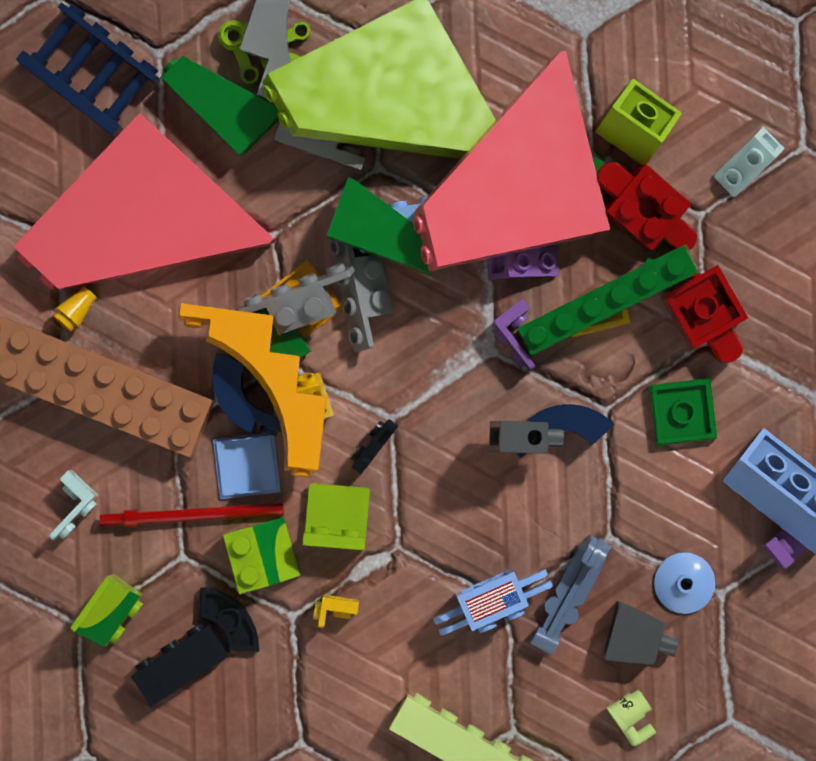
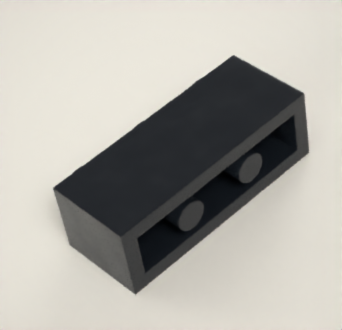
M200 622L186 632L188 635L187 639L179 644L176 639L160 649L163 655L155 660H152L149 656L134 666L137 672L131 678L150 707L231 654L211 623L204 627Z

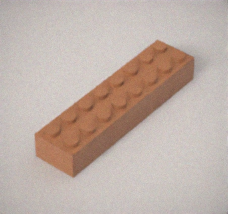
M0 316V383L189 458L194 456L215 400Z

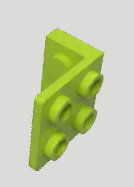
M311 483L308 492L303 545L365 551L370 489Z

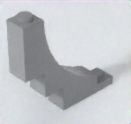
M256 0L240 46L241 52L268 61L257 92L259 97L265 99L267 98L262 89V82L266 75L291 62L287 40V23L291 0ZM279 123L274 138L275 141L351 168L362 170L365 158L360 157V150L346 145L340 150L337 149L339 142L292 136L289 129H284L281 123Z

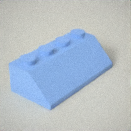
M763 428L722 481L734 492L755 506L757 510L764 513L783 530L801 542L807 549L816 554V468Z

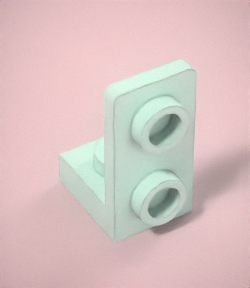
M763 127L716 172L714 178L735 197L785 148Z
M68 470L60 478L65 484L62 489L73 500L79 497L82 501L48 536L52 540H56L59 537L64 540L75 529L76 526L73 522L81 514L85 518L97 505L94 500L99 495L73 470Z

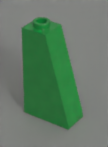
M184 56L179 60L176 58L172 59L163 69L165 74L161 77L162 80L241 158L279 121V111L274 104Z
M348 177L329 227L327 238L431 276L433 271H429L428 264H424L421 257V246L423 244L420 234H417L415 231L414 223L356 180Z

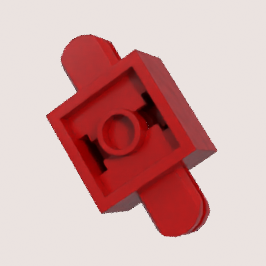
M615 162L605 163L598 168L596 174L599 186L611 197L604 205L607 218L643 250L653 251L661 241L672 251L683 245H687L690 251L695 246L697 234L681 218L692 204L647 164H638L629 173L619 163Z
M719 265L704 273L699 272L675 284L674 290L660 297L690 350L707 343L716 360L721 363L736 361L741 356L743 345L732 327L748 319V316Z

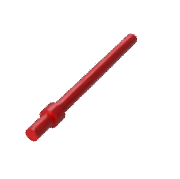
M283 503L150 512H137V509L124 510V513L100 515V527L124 525L125 528H138V524L284 515Z

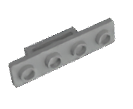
M330 240L329 249L333 255L335 265L343 263L345 267L352 264L355 267V272L350 277L337 281L338 285H340L343 299L342 309L347 317L349 326L348 335L350 343L353 345L355 353L374 348L368 318L394 313L382 258L374 255L355 258L352 247Z
M343 263L328 268L325 275L317 277L313 273L298 280L299 284L289 287L287 283L271 289L272 294L262 298L260 294L252 295L243 300L244 304L237 311L251 313L267 307L269 314L274 316L273 324L278 335L333 316L336 310L326 285L350 277L355 272V267L353 264L345 267Z

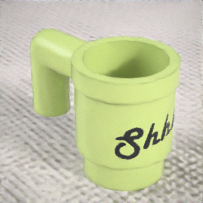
M638 689L631 694L627 693L606 707L631 745L639 746L656 734L650 723L639 731H636L633 726L646 717L645 714L652 710Z

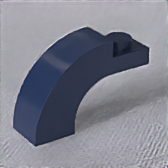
M217 353L213 365V387L217 401L224 413L232 422L249 433H253L256 423L262 424L260 427L261 431L277 436L278 432H282L278 417L257 409L249 402L245 395L243 377L246 367L239 361Z
M574 404L548 407L527 419L528 422H548V429H562L563 431L576 433L589 445H593L614 426L607 417L598 411ZM529 432L528 441L529 443H531L533 440V435L531 432ZM516 453V455H517L519 458H522L523 456H525V455L527 454V453Z

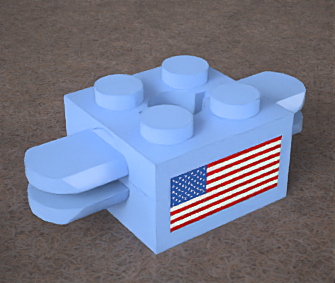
M509 569L456 592L461 606L434 617L433 620L435 624H439L463 613L465 617L438 629L440 636L468 624L472 631L478 629L479 633H483L496 627L495 621L503 617L510 621L524 615V608L529 606L526 599L553 587V584L549 580L525 591H522L521 588L548 575L546 569L520 580L517 579L514 571Z

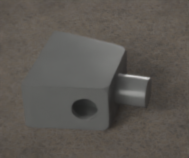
M490 421L489 452L547 454L548 448L563 447V430L548 429V422ZM529 432H531L533 435V440L531 443H529L528 441Z
M617 601L602 657L609 661L654 665L658 652L675 656L679 639L663 635L665 622L628 604Z

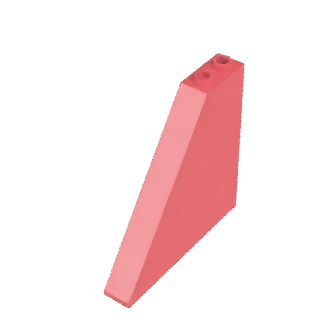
M566 51L558 53L547 62L415 210V216L413 217L414 228L417 234L421 236L423 244L421 246V257L424 264H428L429 271L596 236L610 230Z
M139 113L13 247L19 252L16 258L28 269L34 266L42 273L38 278L49 289L52 290L56 286L63 291L271 246L275 239Z

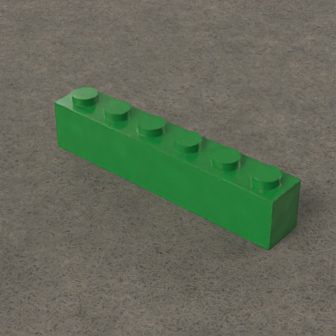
M683 245L518 327V330L530 354L534 355L700 271L687 245Z

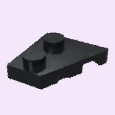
M390 419L385 423L380 420L369 434L373 437L369 445L365 447L361 444L350 458L355 462L351 468L361 475L398 428V425Z

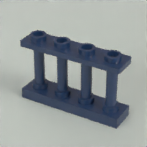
M61 2L58 8L66 15L37 53L33 52L30 56L23 50L16 58V61L116 138L123 130L118 124L120 120L118 116L147 79L156 86L159 84L160 80L155 75L158 70L146 60L139 63L131 57L134 51L123 42L119 41L117 45L107 38L110 33L100 24L95 22L92 26L83 19L86 14L71 3L67 7ZM76 23L90 35L61 72L57 70L53 74L46 68L48 64L46 60ZM101 42L113 52V55L85 90L81 89L78 93L69 86L72 83L70 79L98 43ZM125 61L138 72L109 109L105 108L102 112L93 105L96 101L95 96L121 63Z

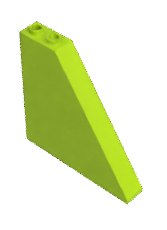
M413 0L268 73L262 82L264 95L269 102H274L279 111L278 119L284 129H289L292 136L462 159L496 121L428 0Z

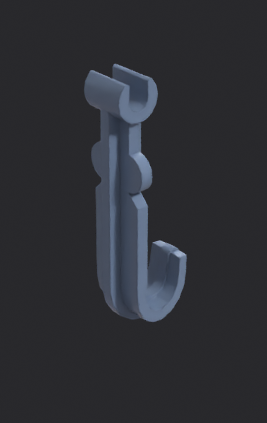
M590 534L581 542L555 589L557 598L550 597L545 601L544 609L549 615L543 626H538L530 640L532 645L552 655L561 638L558 636L565 623L573 624L578 620L579 612L575 607L583 605L612 549V546L605 543V540L601 537L596 538Z

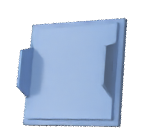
M258 433L213 439L220 499L281 492L273 435Z

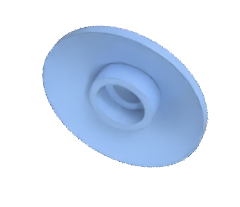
M677 553L666 558L658 567L654 577V588L658 599L666 608L676 613L689 614L699 611L709 603L715 590V576L710 565L703 558L692 553ZM684 578H689L691 580V587L686 590L682 589L681 581Z

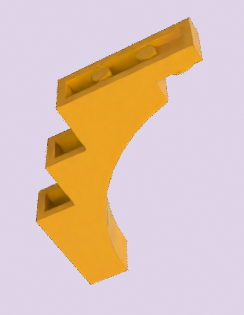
M181 303L177 321L184 322V326L190 328H202L203 324L208 325L206 341L223 349L241 362L256 377L267 392L277 413L282 430L285 454L284 470L291 471V476L309 478L310 473L315 474L319 469L327 397L296 393L300 356L269 352L274 316Z

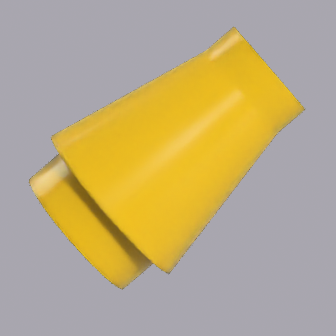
M83 286L77 293L55 308L57 312L53 315V318L69 332H72L75 327L79 329L97 297Z

